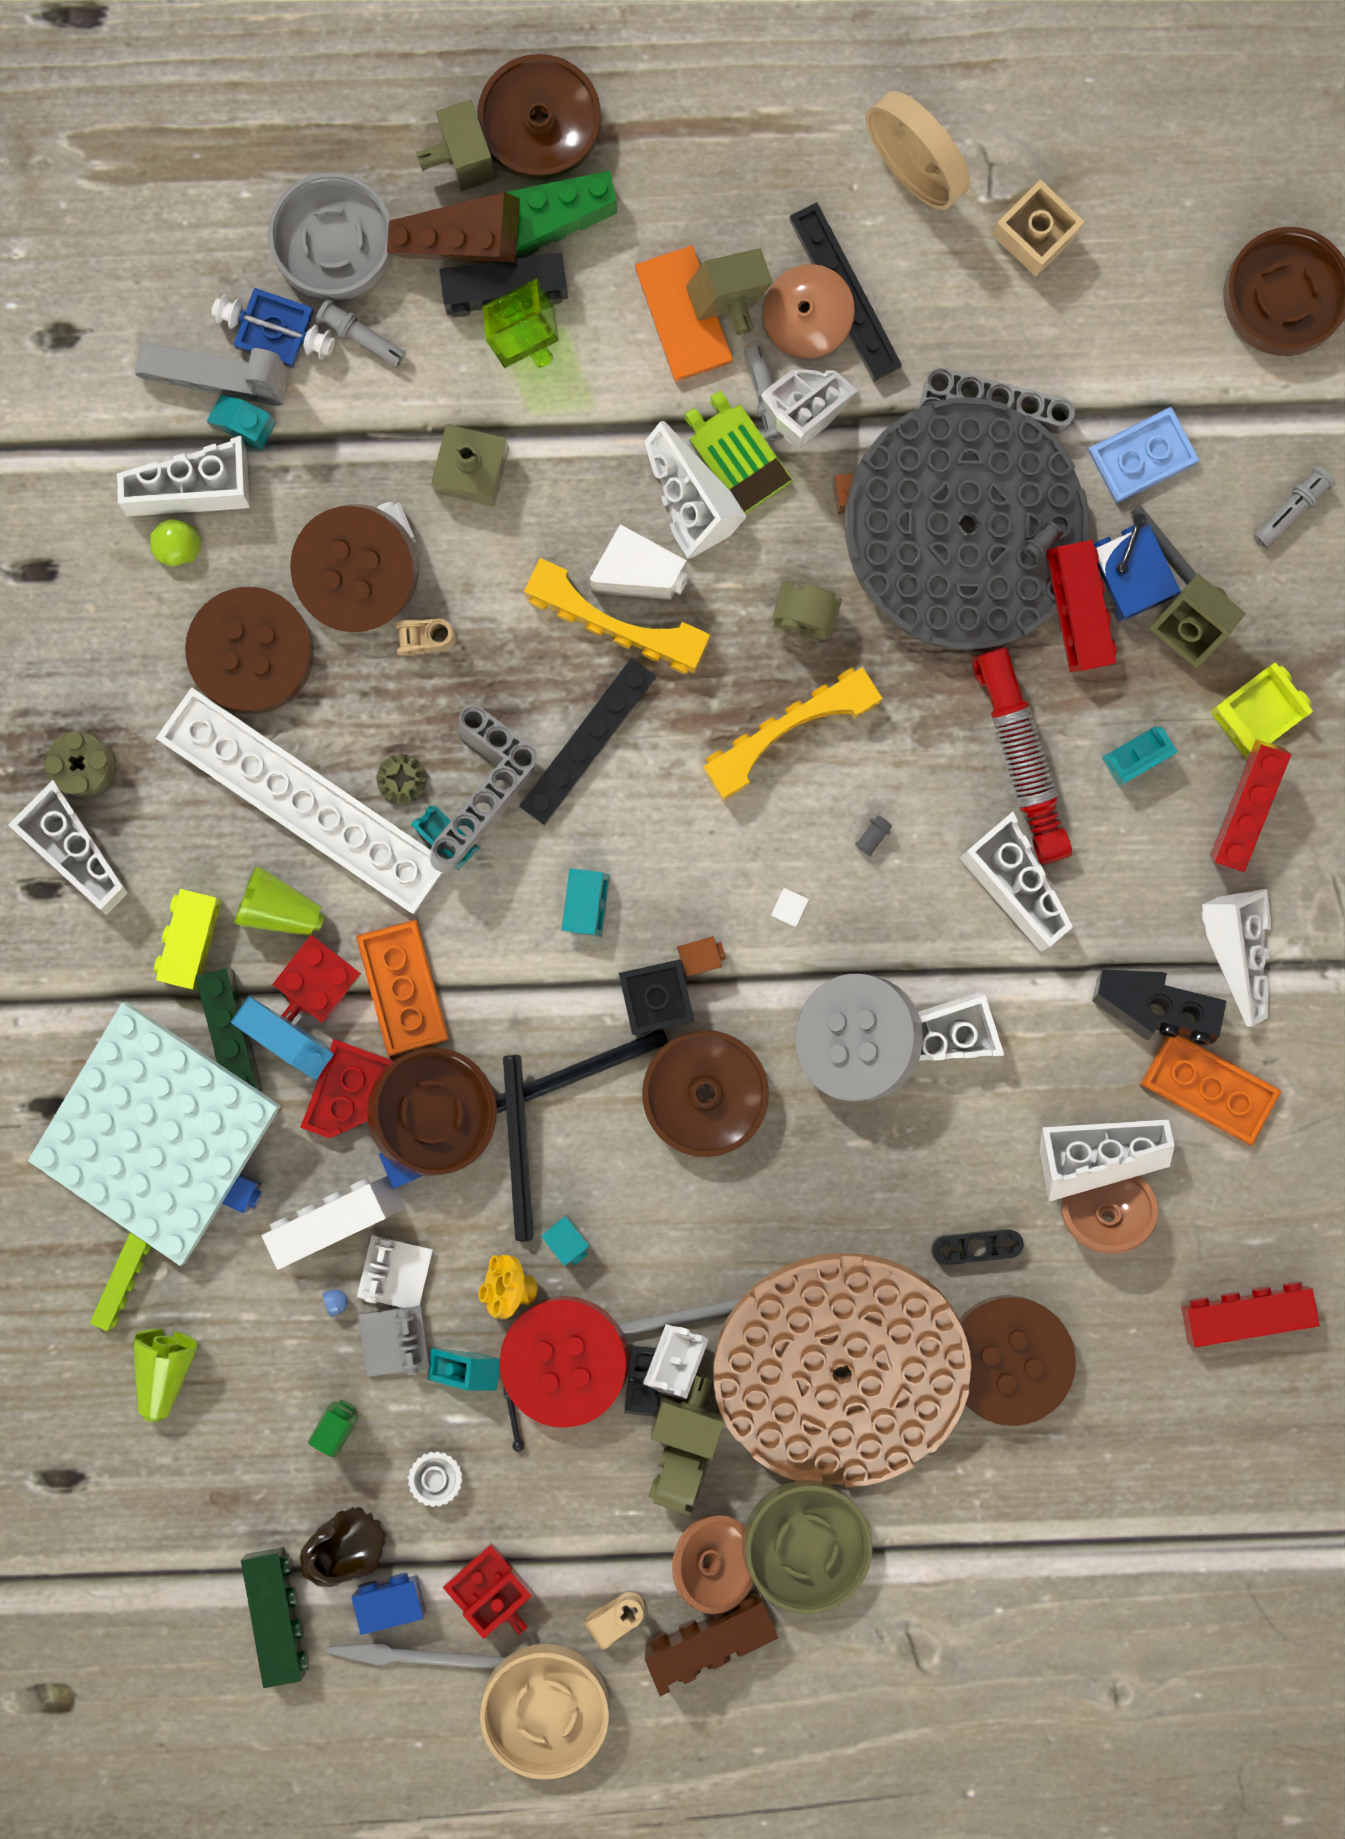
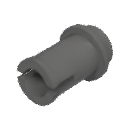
M1047 521L1045 526L1032 540L1028 539L1026 541L1025 554L1036 562L1040 559H1045L1047 550L1062 536L1061 528L1054 522Z
M879 815L875 819H870V826L858 842L855 843L860 850L869 856H872V853L886 834H891L889 830L892 828V825Z

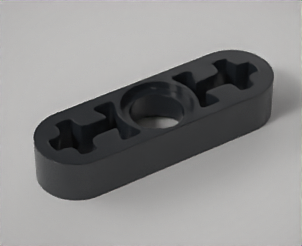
M1012 1229L950 1234L937 1237L931 1245V1253L936 1261L944 1265L1014 1258L1022 1252L1024 1242L1022 1236ZM995 1235L994 1242H1003L1006 1239L1005 1235H1010V1238L1016 1240L1017 1244L1011 1247V1252H1007V1249L1004 1247H994L996 1254L991 1255L992 1243L989 1236ZM973 1238H982L986 1244L984 1253L979 1256L972 1255L968 1249L969 1242ZM958 1239H963L962 1250L965 1257L960 1258L961 1252L954 1251L949 1253V1258L944 1259V1255L937 1252V1249L943 1246L944 1241H947L949 1246L954 1247L960 1246Z

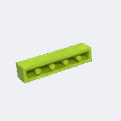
M132 1232L129 1233L89 1323L105 1331L116 1328L120 1320L118 1314L120 1310H124L128 1302L126 1296L135 1287V1276L143 1269V1258L150 1253L152 1248L151 1245Z

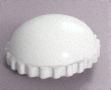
M429 1452L427 1455L423 1454L421 1458H417L415 1463H412V1468L409 1469V1476H407L409 1480L407 1485L410 1487L409 1491L413 1494V1498H416L419 1503L422 1502L423 1505H430V1507L435 1505L440 1507L442 1504H448V1501H452L453 1497L458 1495V1490L461 1489L462 1472H460V1466L457 1465V1461L453 1460L451 1456H447L446 1453Z

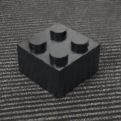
M681 959L619 973L632 1035L694 1022Z

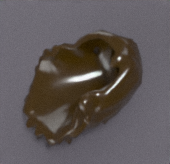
M352 1507L346 1511L341 1510L337 1512L334 1518H331V1520L316 1530L301 1549L302 1576L317 1586L334 1587L342 1582H348L362 1575L368 1576L373 1573L380 1565L379 1559L382 1556V1547L386 1543V1533L380 1528L381 1522L374 1520L372 1512L366 1514L361 1507Z

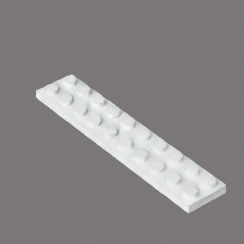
M192 687L156 737L157 740L412 914L416 913L443 874V872L435 870L431 865L430 849Z

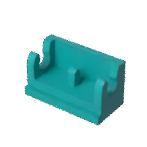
M1155 726L1103 756L1102 760L1120 787L1178 753V750L1174 747L1165 730L1161 726L1159 728Z
M430 805L426 808L425 814L421 818H416L410 825L433 845L451 820L435 805L433 807ZM457 828L459 834L467 836L461 829ZM474 844L455 868L459 871L480 848ZM447 849L438 851L446 859L453 857V854Z
M569 869L561 931L602 937L610 875L604 872Z

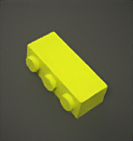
M180 889L179 894L173 896L170 905V912L173 913L171 924L166 925L162 935V943H165L163 955H158L154 966L157 981L199 990L196 976L203 974L222 903L221 899Z

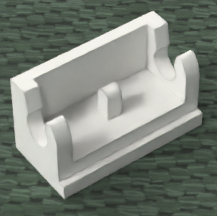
M666 1324L643 1384L667 1396L687 1399L709 1339L701 1335L691 1334L689 1329Z

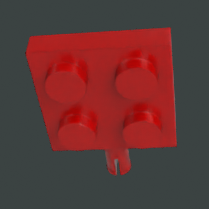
M310 935L272 984L285 994L290 1002L281 1016L292 1022L298 1013L303 1011L312 1015L319 1022L326 1023L362 973L313 935Z
M492 1543L443 1585V1589L463 1611L462 1615L483 1639L506 1621L518 1636L529 1627L516 1612L521 1605L532 1597L533 1590Z

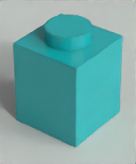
M568 1215L564 1216L541 1235L564 1266L569 1262L575 1266L588 1255L585 1249L590 1246V1243Z

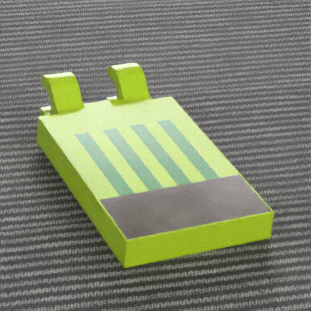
M719 390L710 396V403L718 414L708 421L704 422L695 407L685 413L686 417L684 419L695 433L694 436L689 438V442L703 463L731 491L743 512L747 514L791 484L793 479L743 407L739 404L732 409L723 392Z

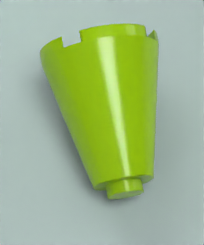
M255 866L233 923L242 927L310 936L313 930L320 931L325 914L320 913L322 908L320 905L264 868Z
M147 1329L136 1333L133 1341L137 1411L143 1416L144 1420L160 1422L163 1418H167L170 1415L197 1353V1341L189 1335L174 1331L173 1337L163 1335L164 1329Z

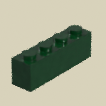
M225 968L196 976L217 1063L257 1090L263 1091L250 1036L231 1023L242 1006L233 969Z
M284 1547L246 1554L241 1559L263 1688L300 1682L306 1674L305 1670H309V1658L307 1651H302L300 1638H303L304 1631L301 1619H296L294 1609L295 1606H298V1596L296 1588L290 1586L289 1575L292 1574L291 1558L289 1555L285 1556Z

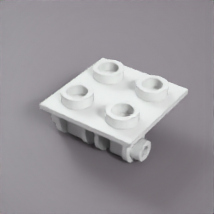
M371 1235L357 1297L363 1298L366 1302H380L401 1308L420 1306L433 1249Z

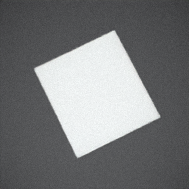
M783 888L771 916L796 927L809 899Z

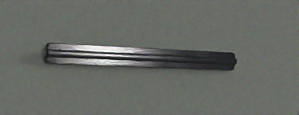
M663 1030L655 1031L523 1085L524 1101L528 1102L661 1048L668 1043L665 1032ZM505 1093L495 1096L497 1113L506 1111Z
M510 1054L503 1057L514 1230L516 1241L526 1242L533 1240L534 1233L522 1057L518 1054Z

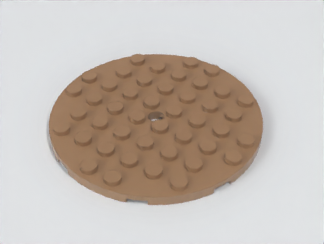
M831 1253L801 1259L788 1264L763 1278L745 1293L727 1317L720 1332L715 1348L713 1380L716 1401L728 1430L737 1442L739 1441L752 1453V1457L769 1470L796 1482L814 1481L831 1485L845 1484V1488L871 1485L896 1477L912 1469L915 1462L929 1452L933 1453L940 1447L957 1425L963 1413L969 1395L970 1370L972 1366L965 1331L958 1315L944 1295L927 1279L917 1272L885 1258L858 1253ZM846 1365L851 1370L846 1377H837L833 1373V1369L836 1370Z

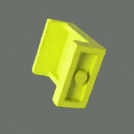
M1275 662L1209 711L1246 760L1249 758L1256 739L1271 744L1313 712L1308 696L1301 690L1297 691L1290 682L1292 681L1290 673L1283 666H1278Z

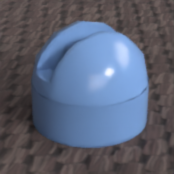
M335 1289L322 1293L330 1317L338 1315L346 1309L348 1298L345 1293Z

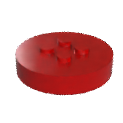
M572 1296L549 1298L527 1309L508 1330L500 1353L501 1378L510 1399L525 1415L541 1424L552 1427H576L589 1423L601 1416L610 1408L620 1394L629 1368L627 1343L616 1321L608 1312L595 1303Z

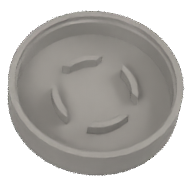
M333 172L308 176L287 189L277 201L272 211L268 228V241L275 263L286 281L297 291L310 298L320 301L330 298L334 302L356 298L372 289L382 279L393 258L392 254L387 253L389 221L391 220L388 210L375 190L353 176Z
M847 974L827 981L815 990L806 1001L797 1022L796 1051L801 1067L809 1080L827 1095L841 1100L870 1102L885 1098L896 1092L913 1074L922 1051V1024L915 1005L897 985L875 976Z

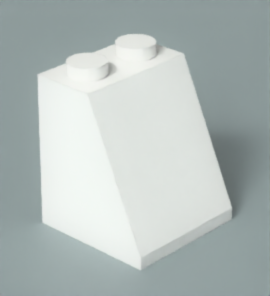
M620 524L589 579L591 591L598 595L672 600L675 592L680 595L688 582L687 560Z

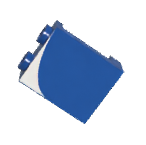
M1149 524L1139 530L1127 563L1128 571L1124 575L1116 572V566L1122 561L1135 525L1121 532L1122 537L1113 541L1110 537H1106L1093 544L1099 554L1097 566L1117 609L1114 611V614L1119 623L1173 599L1181 592Z

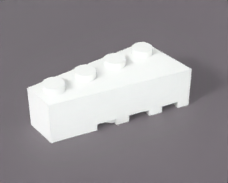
M242 437L230 439L231 442L218 446L216 444L203 447L204 450L192 454H179L173 456L172 460L159 464L153 462L117 473L118 504L123 513L128 517L250 508L248 452Z
M1169 1120L1043 1127L1039 1150L1048 1201L1050 1202L1170 1167L1175 1145Z

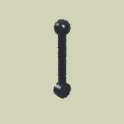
M1137 514L1133 519L1135 526L1122 561L1116 566V572L1120 575H1124L1128 571L1127 563L1140 528L1146 523V516L1143 514Z
M504 1387V1396L507 1399L514 1437L512 1448L516 1452H521L525 1444L520 1440L514 1403Z

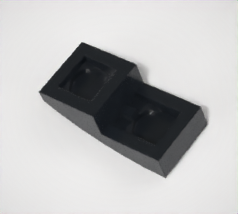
M631 1345L625 1414L656 1417L658 1391L643 1383L657 1348Z

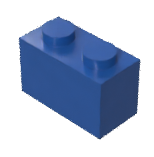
M401 1573L390 1577V1582L378 1585L377 1581H369L358 1586L359 1590H356L351 1598L360 1635L424 1618L426 1610L417 1575L408 1577V1573Z

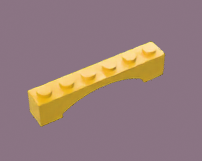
M539 558L524 590L530 605L545 611L546 607L558 612L556 616L566 622L574 623V620L586 624L585 629L595 635L602 636L604 632L614 637L613 642L624 648L630 649L631 645L643 650L641 653L643 656L658 662L661 658L670 662V668L677 672L687 674L690 671L695 674L710 641V634L684 622L681 623L679 628L652 629L634 626L614 619L592 606L573 588L568 581V570Z
M852 667L837 677L838 683L830 688L827 684L822 685L811 693L813 698L802 704L800 700L793 703L784 710L786 715L777 721L774 717L769 718L758 726L760 731L750 737L746 733L732 742L734 747L723 754L722 750H718L707 757L705 760L708 764L703 766V771L722 801L749 785L750 781L747 776L757 759L773 742L788 731L808 721L830 715L851 714L853 719H856L880 704L883 698L864 668L862 667L855 671Z

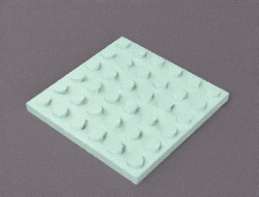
M123 1002L28 1161L166 1257L182 1266L187 1262L281 1105L130 1003Z

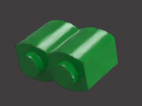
M341 1399L339 1402H331L310 1436L308 1444L329 1457H336L359 1418V1415L355 1412L357 1408Z

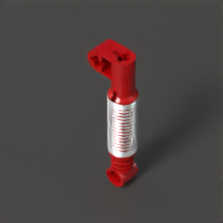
M1001 647L971 657V663L976 680L981 687H987L990 701L992 702L993 711L991 716L996 727L995 730L999 731L997 736H1001L998 741L1002 742L1000 746L1004 747L1002 752H1006L1003 755L1006 758L1005 762L1009 763L1006 767L1011 768L1008 773L1011 774L1010 778L1013 779L1011 783L1015 784L1013 789L1016 790L1015 794L1018 795L1016 799L1021 812L1025 813L1027 818L1031 817L1028 820L1029 825H1033L1030 828L1031 832H1036L1032 837L1036 857L1041 866L1071 857L1072 847L1069 837L1063 827H1058L1061 824L1060 819H1056L1059 814L1053 811L1057 809L1058 797L1056 788L1053 787V783H1049L1052 781V778H1047L1051 773L1045 772L1049 768L1044 767L1047 765V762H1042L1046 759L1045 756L1041 757L1044 751L1039 752L1043 746H1037L1041 743L1040 740L1036 741L1039 735L1034 736L1038 730L1032 729L1036 727L1035 724L1031 725L1034 719L1029 720L1033 713H1031L1032 710H1030L1029 703L1023 700L1022 691L1018 684L1008 648Z

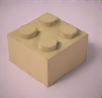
M1040 179L997 222L992 236L1037 277L1079 235L1085 221Z

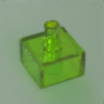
M537 279L482 307L486 342L504 369L528 356L532 357L538 368L547 366L553 360V355L547 347L559 341L555 307Z

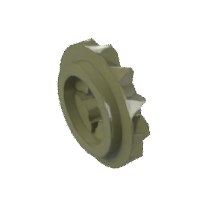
M406 754L390 756L380 764L376 775L378 789L387 800L397 804H406L416 800L423 793L427 781L423 765L416 758ZM401 766H403L405 775L414 778V780L404 782L401 792H399L398 783L388 779V777L398 775Z

